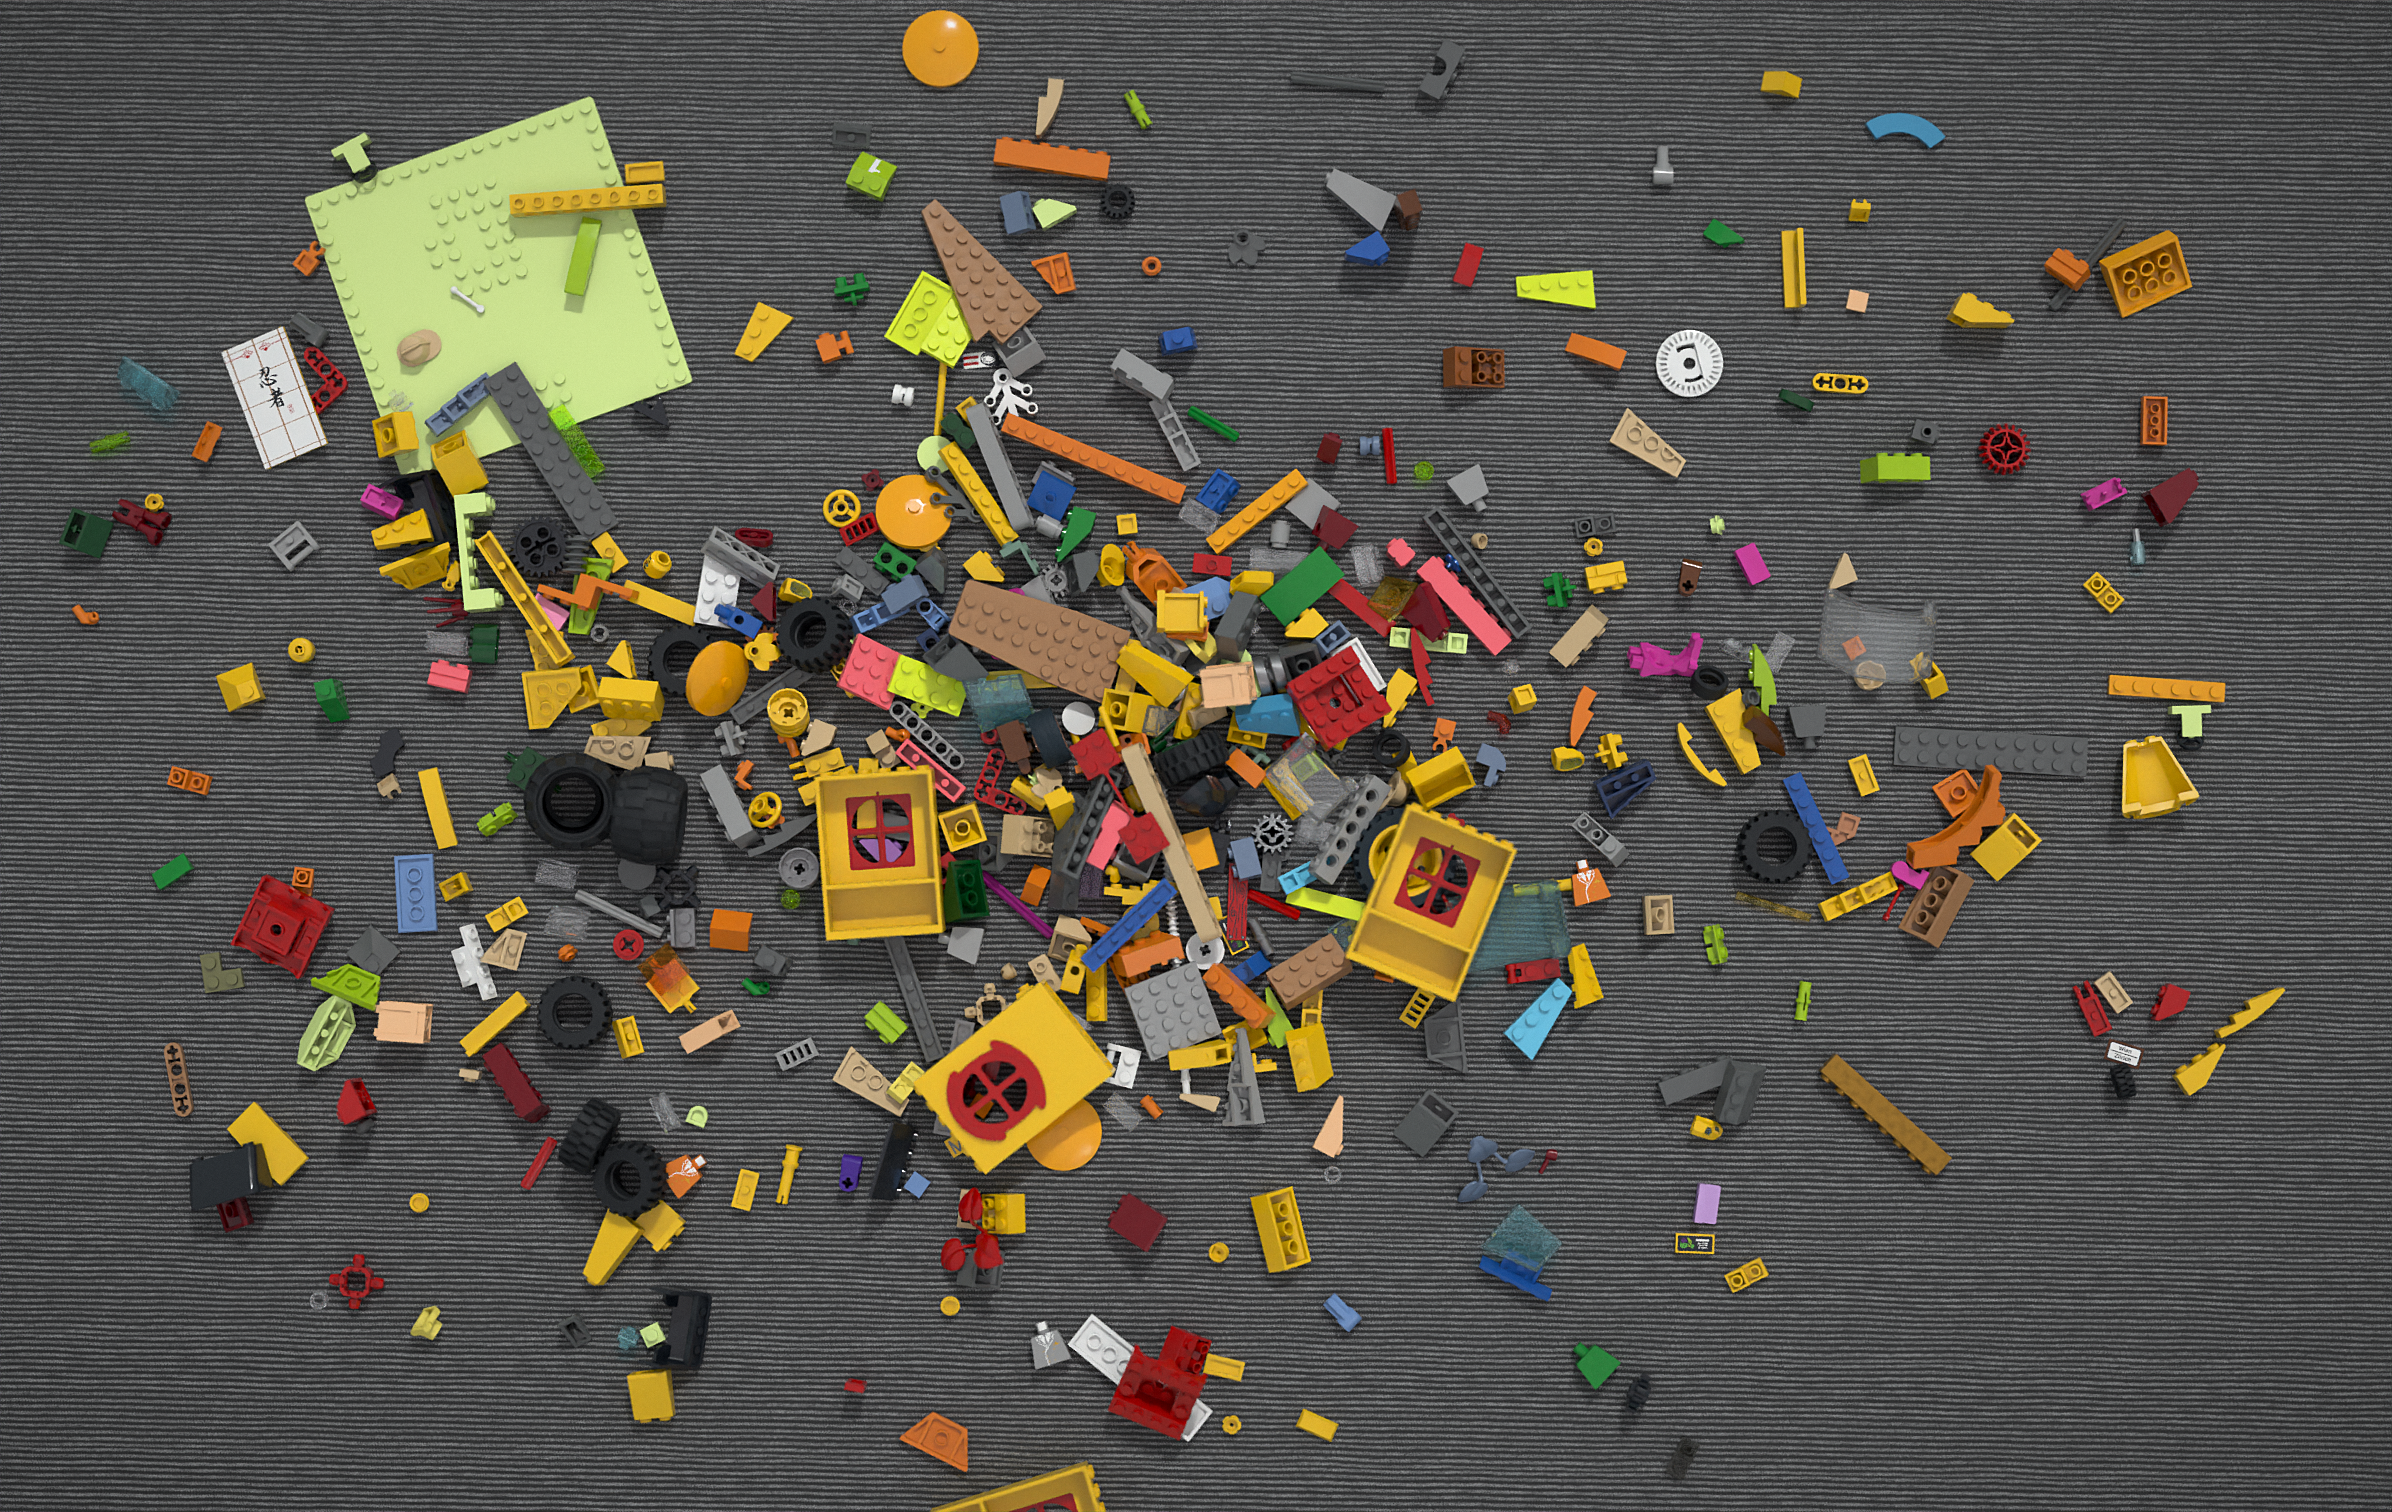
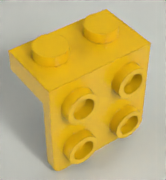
M663 1200L660 1201L656 1208L642 1213L635 1221L645 1229L642 1235L653 1244L652 1248L657 1252L665 1251L672 1242L670 1240L674 1235L678 1237L685 1229L683 1225L686 1223Z

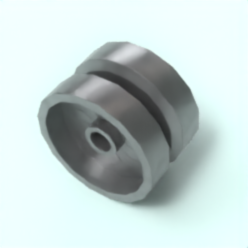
M1278 652L1268 653L1267 661L1269 666L1267 667L1263 657L1252 658L1261 689V696L1273 695L1271 684H1274L1278 694L1286 693L1287 691L1284 687L1287 684V677Z

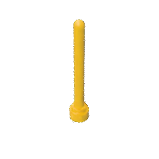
M940 362L934 436H941L942 432L939 421L943 418L947 365Z

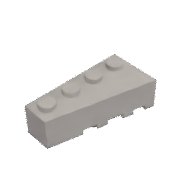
M720 764L702 773L700 776L703 781L700 784L705 792H709L711 797L708 800L712 808L717 809L719 813L716 815L721 825H725L727 830L724 833L729 842L733 841L740 849H743L760 840L759 834L752 828L753 824L750 822L747 812L743 810L744 805L735 794L736 790L724 767Z

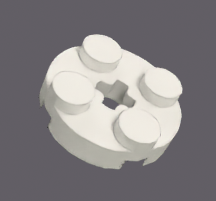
M1196 933L1189 939L1186 945L1187 957L1190 962L1196 961L1199 969H1209L1213 963H1220L1223 959V942L1220 938L1202 943L1198 933ZM1205 944L1209 945L1210 954L1206 953L1203 956L1202 951L1199 950L1200 947H1204Z

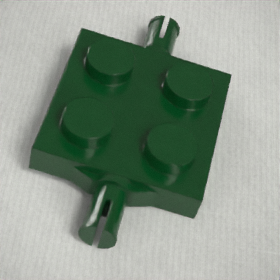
M529 746L525 748L519 757L514 756L508 751L504 759H507L513 765L506 778L525 791L529 777L542 762L548 759ZM557 784L553 791L559 794V790H562L563 787Z

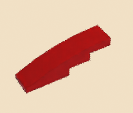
M1342 578L1327 591L1384 638L1391 631V627H1394L1396 624L1393 619Z
M1413 626L1410 628L1413 665L1419 687L1427 706H1430L1435 702L1427 685L1433 683L1425 665L1430 663L1431 660Z

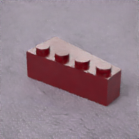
M498 1044L482 1056L485 1060L484 1066L495 1075L493 1080L499 1088L502 1087L505 1093L503 1095L509 1103L512 1102L515 1107L513 1111L519 1119L523 1118L534 1124L552 1111L549 1105L541 1102L542 1095L540 1092L529 1085L531 1083L530 1078L523 1070L520 1072L521 1065L505 1044Z

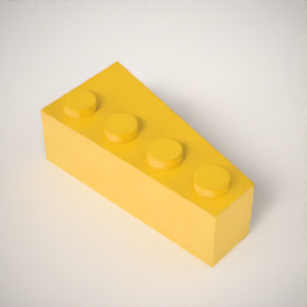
M1740 688L1704 707L1741 775L1761 765L1756 744L1753 740V733L1743 726L1742 713L1746 711V708L1742 702Z

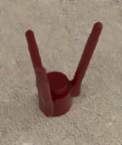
M423 598L425 601L452 603L450 608L427 610L428 614L452 612L453 616H457L437 624V628L459 620H465L464 616H469V612L464 610V601L462 599Z

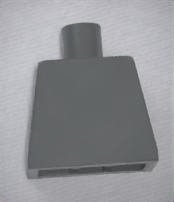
M1826 704L1787 708L1794 738H1803L1804 749L1816 748L1815 737L1824 735Z
M761 943L752 959L754 963L781 977L786 976L794 961L764 943Z

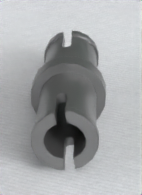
M1258 917L1249 920L1247 924L1255 937L1253 939L1255 942H1258L1264 956L1276 951L1268 938V932L1264 931Z

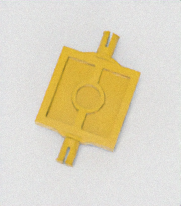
M653 959L649 965L656 973L645 985L669 1013L683 1005L690 1014L693 1013L697 1008L691 1003L690 999L700 987L676 959L664 967H661Z

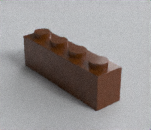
M1415 189L1396 195L1393 209L1401 230L1406 229V231L1417 228L1423 210Z

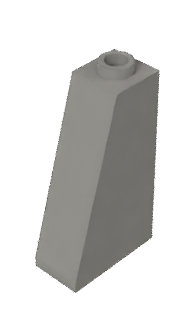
M1334 169L1332 173L1328 172L1324 181L1327 184L1326 190L1375 232L1378 231L1381 234L1394 206L1396 196L1337 169Z

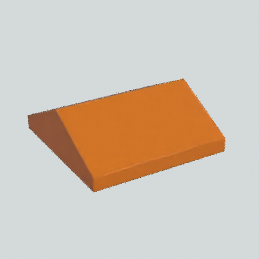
M1961 769L1934 785L1932 789L1944 809L1952 818H1955L1970 806L1979 787L1966 769Z

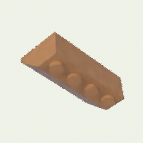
M1947 865L1930 867L1927 879L1921 890L1917 891L1898 927L1936 948H1939L1975 881L1965 873Z

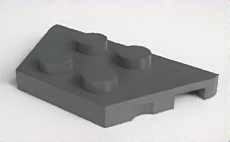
M1459 998L1423 1020L1427 1059L1468 1073L1461 1002Z

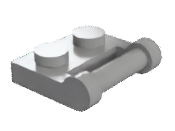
M296 521L268 544L290 571H293L296 568L295 566L314 550L317 551L321 548L300 521ZM307 540L309 545L291 560L286 557Z

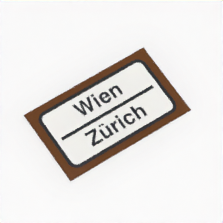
M2109 1038L2103 1059L2119 1064L2126 1062L2129 1067L2139 1070L2145 1049Z

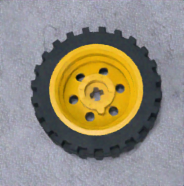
M1404 808L1388 810L1375 816L1369 822L1368 828L1366 830L1363 829L1360 833L1363 835L1360 841L1356 842L1352 860L1354 874L1359 886L1367 896H1369L1386 855L1384 848L1390 845ZM1435 848L1424 852L1414 861L1413 867L1418 869L1422 865L1425 868V873L1432 876L1436 875L1445 855L1444 849ZM1456 854L1451 856L1443 875V879L1449 883L1455 877L1457 866ZM1409 875L1407 881L1409 898L1414 906L1422 908L1432 885L1429 881ZM1438 888L1433 902L1438 901L1441 895L1448 889Z

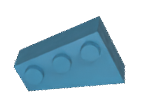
M1288 693L1257 697L1258 699L1252 700L1250 704L1236 705L1235 717L1239 730L1300 736V716L1297 706Z

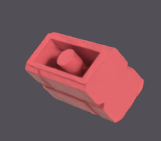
M1394 538L1386 545L1388 549L1386 555L1391 561L1394 560V564L1399 569H1403L1413 560L1415 552L1410 547H1407L1408 544L1402 538L1398 540Z
M440 659L438 663L432 662L428 685L468 694L473 671L468 670L469 666L457 664V667L449 666V661Z

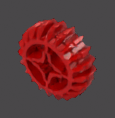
M2005 423L2002 429L2001 425L1997 424L1996 430L1990 427V433L1985 432L1983 434L1986 439H1980L1979 442L1984 444V446H1979L1978 450L1984 451V453L1979 454V457H1985V460L1982 461L1983 465L1986 463L1990 464L1987 467L1988 470L1994 467V474H1997L2001 469V475H2005L2007 469V472L2011 475L2013 474V469L2018 472L2020 471L2019 465L2022 467L2026 465L2023 460H2028L2030 457L2025 453L2031 452V449L2025 448V446L2029 445L2030 441L2024 442L2023 439L2027 435L2020 436L2021 428L2015 432V425L2008 429V424ZM2002 434L2000 444L1990 446L1992 439L1996 435ZM2008 435L2015 439L2018 446H2014L2010 443V437H2008ZM2005 445L2009 451H2007L2004 454L2003 451H2001V449L1998 448H2001ZM1991 453H1996L2001 463L1997 462ZM2019 453L2014 463L2007 464L2010 454Z

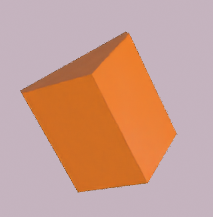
M714 909L710 925V947L748 951L753 913Z

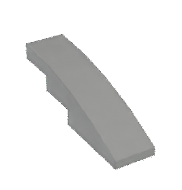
M1167 399L1164 405L1154 400L1148 402L1183 471L1185 472L1200 464L1201 461L1169 399Z

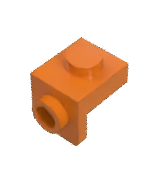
M749 760L740 763L736 769L738 773L734 778L738 781L736 785L745 791L747 788L753 789V786L745 781L755 766Z

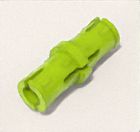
M1129 91L1132 99L1128 93L1124 94L1123 97L1131 108L1130 112L1132 115H1135L1141 129L1147 128L1143 120L1146 121L1149 127L1152 121H1150L1146 114L1145 106L1140 103L1135 91Z
M1799 981L1800 985L1798 998L1795 1000L1797 1007L1794 1019L1807 1021L1808 1005L1811 1004L1809 998L1812 983Z

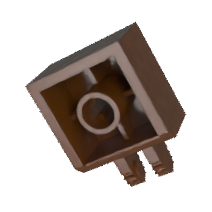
M1015 720L996 727L1007 760L1014 764L1017 763L1021 773L1029 774L1032 770L1029 759L1033 758L1031 753H1034L1031 741L1026 740L1025 735L1028 732L1024 722L1020 723L1019 720Z

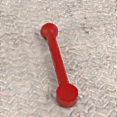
M1899 884L1897 886V892L1887 912L1882 917L1884 921L1889 919V914L1900 893L1905 889L1904 885Z

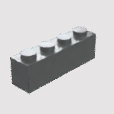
M1724 1054L1715 1057V1062L1708 1064L1707 1061L1696 1064L1697 1068L1693 1070L1685 1068L1678 1071L1679 1075L1671 1077V1074L1661 1077V1081L1657 1082V1086L1664 1105H1669L1721 1086L1729 1061L1732 1058L1726 1057Z

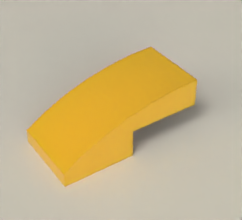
M518 896L502 905V907L485 915V918L493 932L496 933L529 912Z

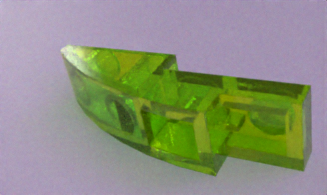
M564 403L547 413L588 477L593 478L606 469Z

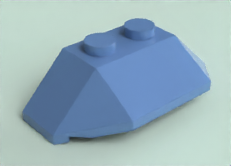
M1217 576L1182 590L1184 593L1194 594L1204 591V597H1208V606L1204 608L1207 622L1223 616L1233 598V595L1229 592L1230 582Z

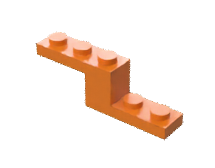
M583 573L580 574L574 595L539 584L537 589L538 592L543 593L542 597L553 600L554 597L560 598V603L571 606V603L578 604V609L588 611L589 608L596 609L601 592L610 595L616 592L619 593V598L630 601V598L637 599L639 595L638 591Z

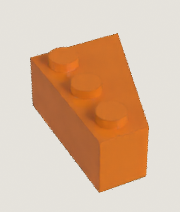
M1160 930L1150 932L1149 936L1145 938L1135 939L1134 943L1121 946L1112 955L1117 974L1124 977H1131L1151 970L1150 966L1160 962L1162 966L1168 964L1167 960L1178 957L1179 960L1185 958L1179 936L1164 933Z

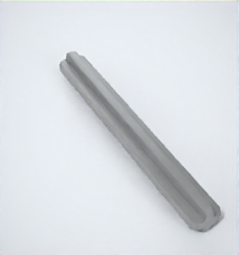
M579 889L575 894V899L657 938H660L664 932L663 928Z

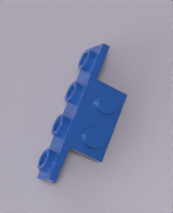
M1510 1249L1507 1250L1501 1263L1484 1255L1482 1256L1479 1268L1484 1272L1493 1274L1502 1281L1517 1286L1522 1291H1528L1538 1299L1549 1301L1552 1289L1536 1282L1543 1269L1542 1265Z

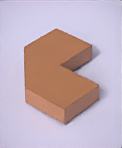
M1841 812L1836 830L1827 827L1835 846L1855 836L1861 818Z

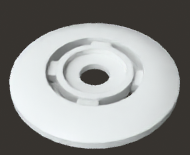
M1684 330L1671 335L1661 345L1656 357V370L1660 381L1669 391L1679 396L1695 397L1708 392L1716 385L1722 374L1723 357L1720 348L1711 337L1699 331ZM1686 345H1692V346H1694L1693 349H1692V348H1687V349L1681 350L1680 352H1677V349L1680 348V347H1682V346H1686ZM1692 358L1695 361V367L1693 369H1686L1684 367L1685 359ZM1699 375L1703 377L1695 382H1685V379H1694Z

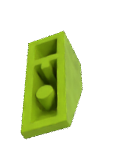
M1268 986L1265 988L1266 1004L1277 1014L1268 1024L1270 1035L1267 1038L1272 1046L1276 1045L1280 1048L1287 1043L1285 1031L1294 1029Z

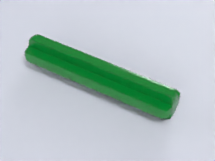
M1191 406L1187 414L1232 442L1237 441L1239 437L1237 431L1195 406Z

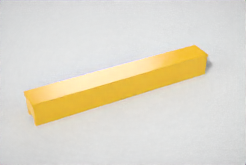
M489 530L481 538L475 539V544L556 665L561 668L576 658L494 534Z

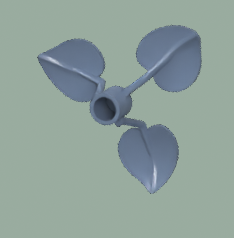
M1483 1136L1473 1138L1470 1142L1471 1149L1468 1153V1160L1476 1162L1479 1181L1469 1183L1460 1193L1457 1199L1458 1202L1474 1201L1486 1193L1488 1185L1483 1183L1480 1161L1493 1154L1503 1164H1506V1171L1515 1172L1530 1163L1535 1155V1151L1530 1149L1517 1150L1509 1156L1508 1160H1505L1496 1152L1498 1149L1496 1142L1484 1139Z

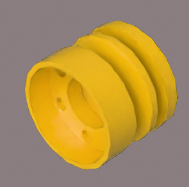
M781 689L775 692L768 700V715L771 727L775 733L782 737L792 738L799 736L807 729L810 716L806 698L802 693L795 689Z

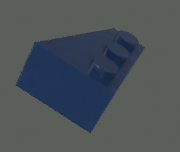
M1642 759L1593 781V784L1607 816L1613 819L1623 807H1626L1634 797L1647 788L1656 779L1649 760Z

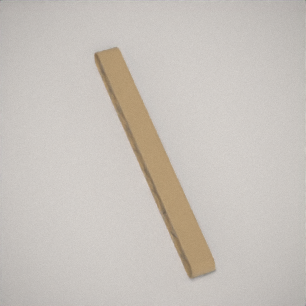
M1139 742L1122 749L1123 759L1146 813L1152 812L1170 843L1162 851L1202 943H1206L1222 937L1219 922L1143 744Z

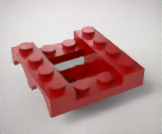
M1351 646L1290 681L1284 687L1326 752L1346 738L1359 733L1381 717L1387 716L1392 711L1383 694L1380 695L1361 667V660ZM1342 675L1348 683V685L1350 686V688L1352 689V691L1354 692L1359 702L1361 703V707L1358 705L1355 698L1353 697V695L1345 685L1344 681L1342 680ZM1331 699H1336L1339 702L1338 708L1331 707Z
M266 874L262 876L231 945L248 949L257 954L262 961L281 966L292 972L295 978L300 979L304 976L314 949L324 928L328 926L335 909ZM305 920V922H304V924H303V926H302V928H301V931H300V933H299V935H298V937H297V939H296V941H295V943H294V945H293V947H292V950H291L290 948H291V946H292V944H293V942H294V940H295V937H296V935H297V933H298V931H299V929H300V927H301L303 921ZM275 924L281 927L280 935L273 932Z
M1135 1344L1108 1411L1180 1440L1208 1374L1204 1373L1200 1376L1186 1374L1187 1372L1180 1370L1176 1366L1174 1360L1168 1358L1164 1361H1159L1154 1358H1148L1140 1351L1139 1346Z

